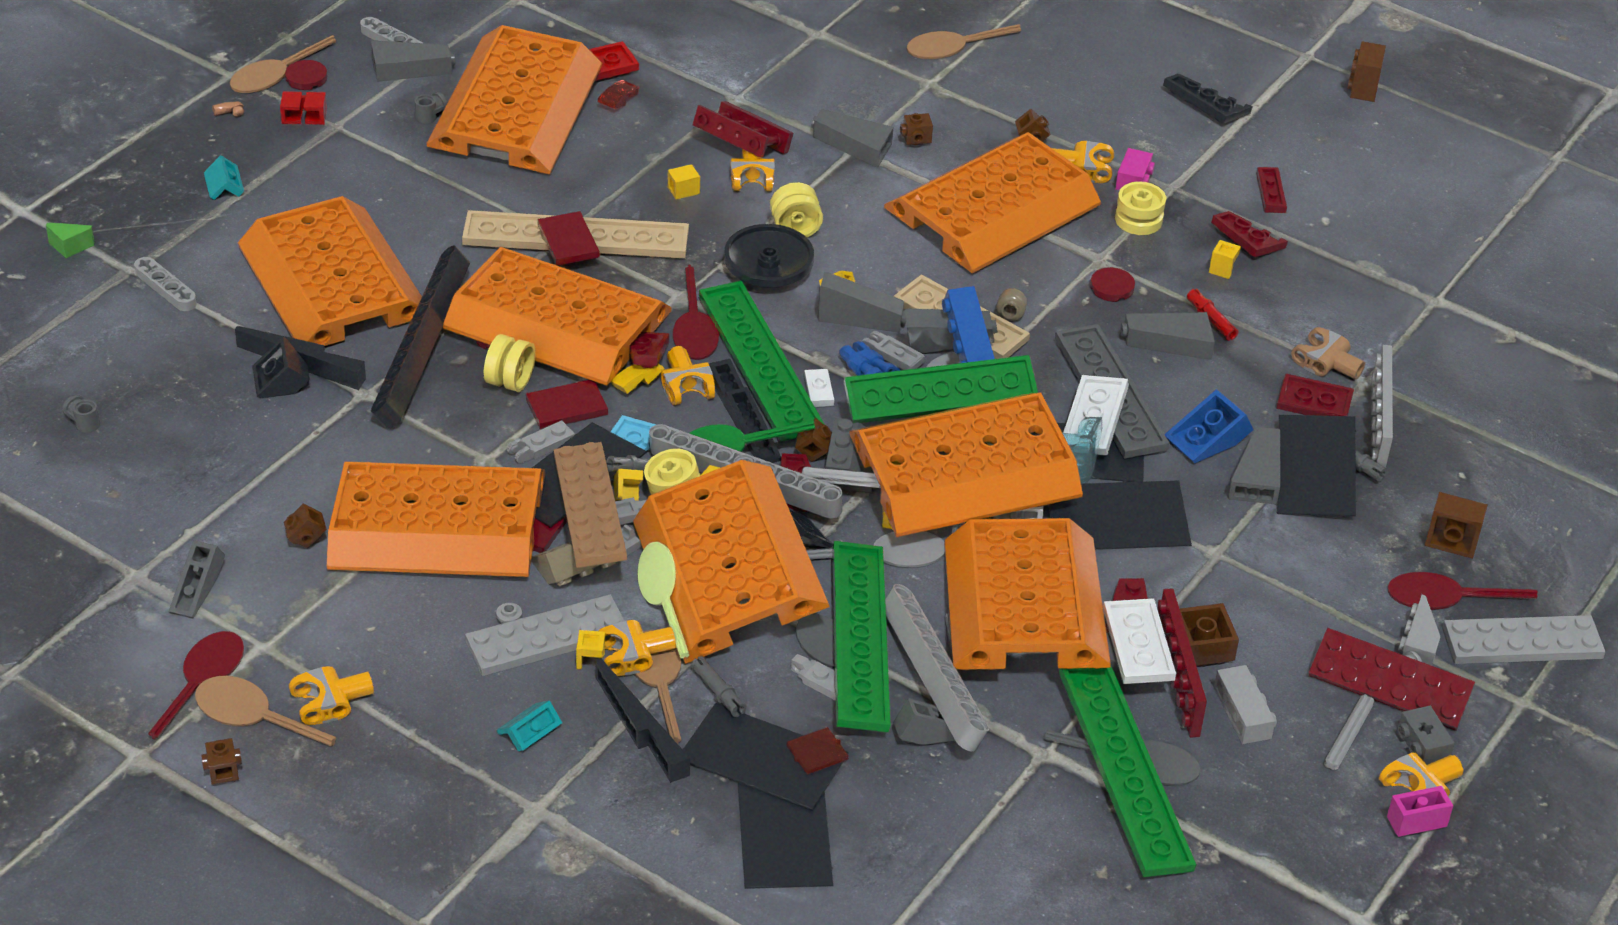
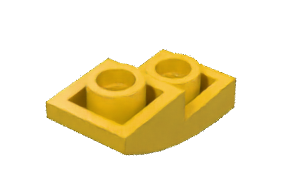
M633 364L617 374L611 380V383L615 388L628 394L641 381L649 384L655 380L661 373V370H664V367L658 364L652 368H643L641 365Z

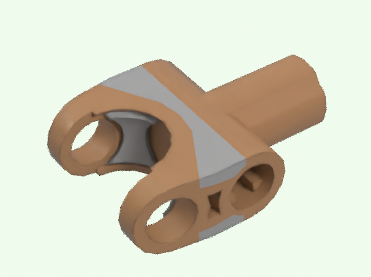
M1321 327L1314 328L1308 335V339L1313 346L1298 344L1291 351L1292 359L1296 364L1318 376H1325L1333 368L1357 380L1361 376L1366 363L1348 354L1351 346L1345 337ZM1315 334H1319L1323 341L1317 340ZM1297 351L1302 352L1305 359L1301 358Z

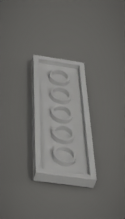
M1383 345L1381 354H1376L1375 367L1377 369L1372 372L1371 385H1375L1371 391V400H1375L1371 406V415H1375V417H1372L1371 431H1375L1371 437V446L1375 447L1372 448L1371 458L1372 461L1385 468L1393 439L1391 345Z
M610 594L466 633L465 641L481 675L485 676L575 651L579 630L598 631L603 627L623 622L624 619ZM605 636V641L608 640L611 636Z
M1591 615L1444 620L1443 630L1455 664L1603 659L1605 655V649Z

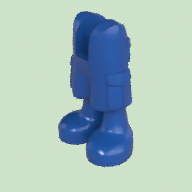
M857 341L853 343L852 347L845 345L839 350L841 358L857 376L900 371L894 364L885 362L882 355L870 349L864 342Z

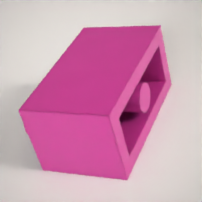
M1128 148L1118 171L1116 189L1120 190L1124 185L1131 182L1149 183L1150 175H1153L1155 163L1152 162L1153 153Z
M1442 786L1392 795L1387 818L1398 837L1444 828L1448 826L1453 804Z

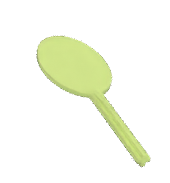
M652 542L644 548L639 559V587L643 597L649 603L663 606L669 626L672 627L680 658L683 659L689 656V652L670 599L676 578L674 559L667 546L660 542Z

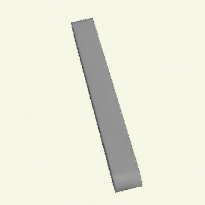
M654 425L649 430L650 452L653 455L668 449L687 450L694 455L699 472L702 473L709 465L722 468L739 460L770 466L786 503L826 518H836L842 513V490L835 485L667 425Z
M895 584L885 599L886 616L955 741L963 749L975 751L988 732L989 726L956 668L953 667L951 659L915 596L907 587Z

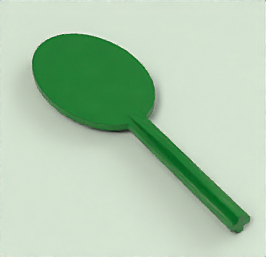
M814 420L744 435L736 427L718 424L698 428L689 434L742 452L747 443L809 431L816 427Z

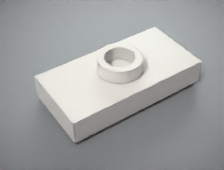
M828 369L804 370L807 393L815 407L834 406Z

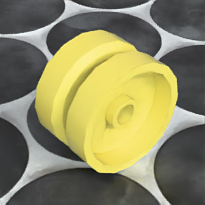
M799 182L789 183L774 192L770 199V210L775 224L793 228L806 237L812 236L819 230L823 222V213L817 195L809 185Z
M1131 182L1124 185L1118 194V206L1115 214L1117 225L1122 230L1135 235H1149L1157 232L1163 223L1166 204L1165 192L1158 186L1147 182Z
M503 334L497 335L492 341L485 359V382L499 387L504 384L506 389L521 392L528 384L534 368L536 357L534 343L520 339L515 341L513 337Z
M668 449L659 452L647 462L644 469V475L651 495L700 476L694 455L683 449Z

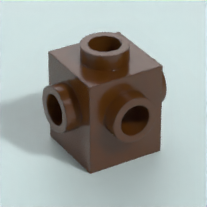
M1029 109L1015 121L1019 136L1029 132L1044 142L1051 135L1048 128V120L1043 115L1039 116L1032 109Z
M929 113L904 115L903 124H900L901 137L904 136L906 144L932 143L933 124Z
M817 418L814 419L815 429L798 433L795 446L799 452L806 454L811 462L828 453L832 435L829 427L822 424Z
M304 503L284 521L288 540L305 548H308L314 541L318 540L327 530L323 514Z
M232 738L206 742V754H202L201 757L203 770H209L211 784L239 780L237 765L242 764L240 748L234 749Z

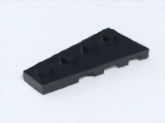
M1175 74L1164 79L1163 86L1170 89L1172 93L1183 97L1188 103L1199 107L1201 111L1210 114L1221 123H1227L1251 114L1253 106L1248 104L1244 106L1236 103L1237 99L1230 96L1223 98L1218 95L1219 91L1212 88H1201V83L1181 74Z

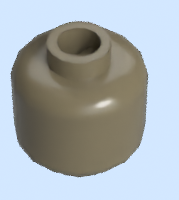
M1009 288L1004 290L1000 294L996 305L999 316L1007 321L1019 320L1025 313L1027 298L1018 289Z

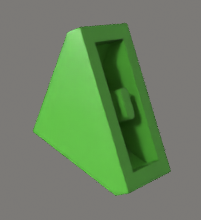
M46 223L49 244L65 258L94 246L92 225Z

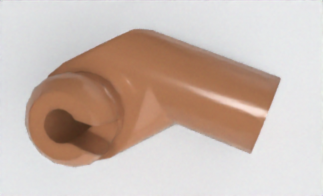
M239 101L212 105L215 116L233 112V115L236 117L244 114V106Z

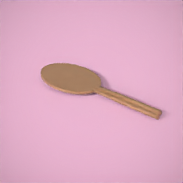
M1017 24L966 36L948 31L925 33L913 38L907 45V51L910 55L921 59L945 58L960 52L965 47L966 42L1020 32L1021 25Z
M332 35L282 61L270 59L249 64L232 76L230 87L239 93H252L267 89L284 78L288 65L335 43L336 39Z
M676 647L675 649L651 654L653 665L644 672L636 673L635 676L643 683L657 687L669 735L678 744L681 741V736L667 686L678 677L681 670V658Z
M216 676L203 681L196 689L195 697L199 708L204 714L219 723L230 726H249L264 719L328 746H334L336 737L270 711L268 699L264 692L258 686L245 679L234 676Z

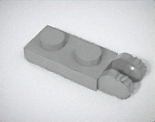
M873 331L870 334V338H864L861 341L869 346L870 349L882 355L886 361L903 370L917 369L925 361L924 354L881 332Z
M561 420L522 439H515L506 446L509 454H515L514 458L518 463H524L554 451L553 449L560 447L572 438L575 433Z

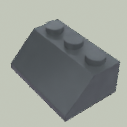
M835 418L825 469L874 473L872 467L864 468L849 435L851 430L866 428L862 423H852V420ZM832 484L841 490L873 493V488Z

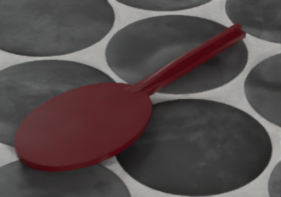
M688 265V267H685L689 312L680 316L675 322L673 341L675 347L682 346L687 350L690 359L702 360L712 355L716 350L719 342V332L711 317L705 313L698 312L694 267Z
M1431 572L1401 574L1393 578L1388 585L1389 595L1398 603L1413 607L1414 603L1419 604L1421 595H1425L1431 610L1451 607L1457 604L1462 599V596L1534 599L1538 597V591L1532 589L1461 587L1455 580Z
M230 631L216 632L201 639L191 648L183 664L184 677L188 683L148 733L152 736V739H156L161 735L203 681L216 676H229L234 672L244 654L243 640L238 634Z

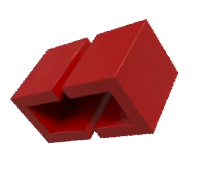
M283 91L280 104L282 124H301L304 110L307 111L305 124L325 125L327 113L326 92H306V95H302V92Z

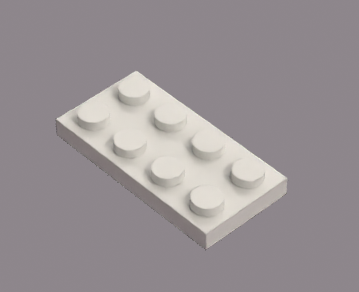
M1082 375L1063 432L1072 452L1098 455L1108 454L1129 387L1128 379Z
M1139 599L1104 602L1103 611L1123 683L1175 681L1176 671L1155 600Z

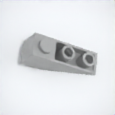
M1421 595L1419 604H1413L1410 618L1414 619L1413 621H1407L1404 634L1408 635V637L1402 636L1398 651L1403 652L1402 655L1406 652L1414 651L1419 655L1423 663L1432 666L1440 641V634L1425 595Z

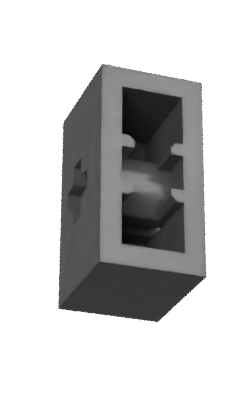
M1431 705L1402 712L1397 730L1399 736L1408 745L1410 753H1417L1427 765L1452 754L1455 743Z

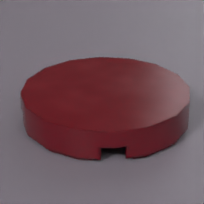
M314 60L296 61L285 70L286 82H289L292 88L298 90H311L313 86L317 85L320 87L327 81L328 77L325 65Z
M1107 267L1099 269L1092 274L1090 288L1094 290V294L1097 297L1106 301L1116 302L1120 298L1125 300L1133 295L1135 280L1129 272L1123 269Z

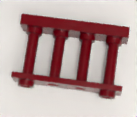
M721 101L718 113L698 105L692 124L760 158L764 156L766 146L782 153H788L794 134L727 101Z

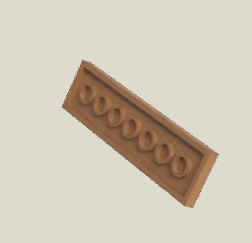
M589 442L584 445L563 446L553 449L576 567L627 560L625 543L602 442Z

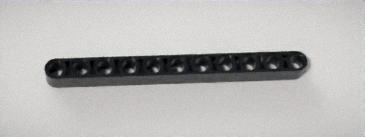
M455 245L448 247L441 254L372 405L371 413L387 429L394 427L403 417L441 331L453 296L459 290L470 265V261Z

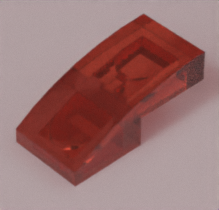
M620 80L608 87L598 97L597 102L614 109L626 106L628 97L638 95L639 86Z

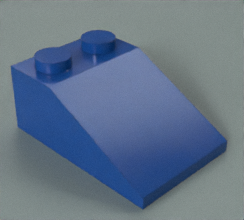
M1216 389L1164 435L1170 443L1193 463H1197L1236 446L1253 431V427L1247 415Z

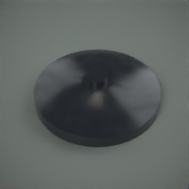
M757 224L737 231L728 239L724 250V261L728 270L743 282L761 287H781L803 279L811 271L814 263V248L805 235L793 228L778 224Z

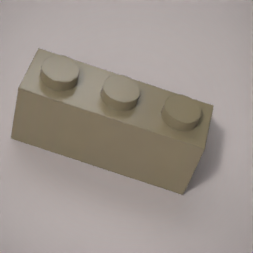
M571 541L534 555L531 559V562L548 584L557 582L558 586L571 582V576L576 574L584 577L594 573L593 568L599 565L603 569L616 564V562L577 568Z

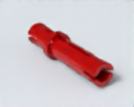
M1192 289L1187 294V300L1197 308V312H1207L1209 322L1228 341L1237 337L1238 329L1216 309L1210 299L1205 298L1198 289Z

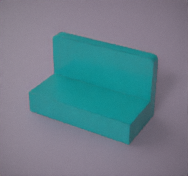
M220 155L204 172L211 199L215 200L224 189L238 197L244 192L238 166Z
M548 700L533 704L496 731L499 735L508 733L516 749L523 751L562 724V721L552 703Z

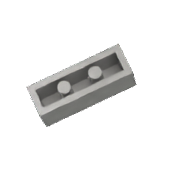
M1242 665L1217 670L1214 689L1241 743L1247 744L1272 739L1274 727L1277 725L1276 716L1273 712H1270L1266 697L1258 689L1256 678L1253 674L1251 675L1248 667Z

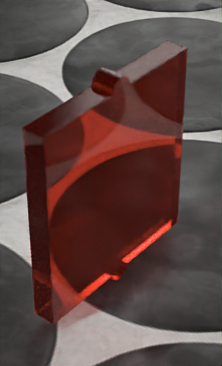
M828 727L787 742V747L794 755V761L799 762L807 774L849 759V755L841 746V740L836 739Z

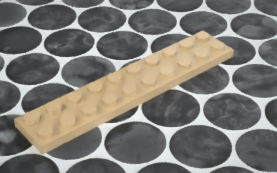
M468 210L462 236V245L549 250L538 227L537 219L554 215ZM583 217L600 253L686 258L689 224Z

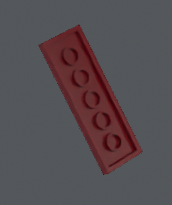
M1163 589L1162 599L1158 600V612L1176 671L1175 681H1171V686L1177 691L1176 703L1177 707L1182 709L1183 727H1187L1190 738L1200 737L1207 700L1174 589Z
M1328 627L1309 670L1310 677L1361 696L1366 694L1377 702L1402 711L1431 705L1443 726L1455 731L1458 729L1475 686V681Z

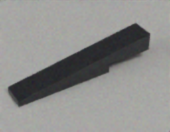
M236 326L235 328L237 347L263 356L282 337H285L307 363L309 373L358 391L366 380L365 361L325 352L324 345L242 326Z
M731 359L708 363L713 374L715 390L735 426L744 435L768 430L748 387L743 386ZM773 438L746 444L751 454L756 458L771 463L781 461L782 457Z
M602 658L595 660L596 680L637 748L641 749L647 746L650 748L670 783L690 776V757Z

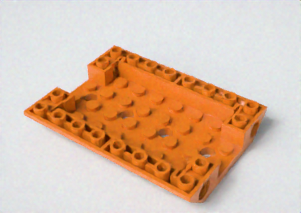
M501 25L481 38L426 143L427 147L468 156L471 144L509 152V165L551 174L601 69L602 63L582 42Z
M1027 132L885 203L884 208L912 229L924 223L944 237L942 251L969 272L974 273L1101 205V201L1088 173Z
M343 196L259 218L238 241V246L291 337L326 346L345 340V325L354 324L380 315L388 327L410 322L422 298L367 210Z
M500 247L454 294L443 323V328L489 345L499 334L513 337L515 341L520 339L534 343L535 361L600 384L608 385L629 361V345L641 332H654L669 315L672 307L660 300Z
M1029 393L849 431V435L864 468L872 467L881 487L880 503L896 537L965 523L970 519H983L1075 499L1083 495L1076 458L1042 393ZM1035 432V433H1037V434H1039V435H1038V436H1035V435H1032V434H1030V433ZM985 442H990L994 445H986ZM944 451L948 455H941L938 452ZM898 461L901 465H895L891 462Z
M739 460L650 495L633 520L643 550L652 542H660L667 546L673 556L676 578L670 599L689 652V656L683 658L685 664L693 661L695 658L698 659L699 656L704 657L732 646L733 642L729 634L730 631L777 613L783 626L830 607L770 466ZM703 495H709L706 499L698 500ZM722 529L719 533L712 534L714 530ZM736 563L732 568H725L728 564ZM743 599H750L745 604H739V602Z
M344 462L328 529L327 569L529 577L534 547V519L536 507H540L545 470L538 468ZM410 500L416 501L414 503H408ZM459 502L466 503L464 505H457ZM508 504H515L513 507H507Z
M1070 518L970 519L945 539L953 667L962 670L1006 669V653L1056 652L1058 668H1110L1094 540L1092 536Z

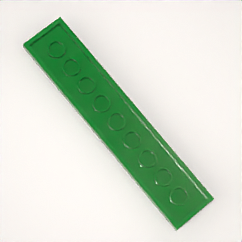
M737 281L700 289V300L771 427L778 428L811 421L815 418L824 424L743 282ZM798 433L780 436L778 439L780 442L795 439Z
M834 541L832 556L836 727L889 732L891 724L883 547Z
M1111 664L1110 668L1098 669L1060 668V677L1142 876L1150 877L1194 872L1197 864Z

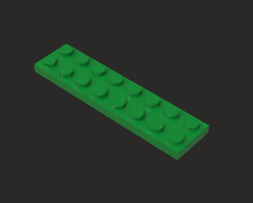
M1029 355L844 377L843 381L852 423L923 416L1019 395L1038 393Z

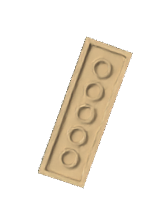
M920 275L895 294L894 297L904 301V309H942V299L945 298L949 289ZM980 306L981 311H988ZM990 312L991 320L996 319L998 333L993 334L994 343H991L994 358H1008L1029 341L1030 333Z

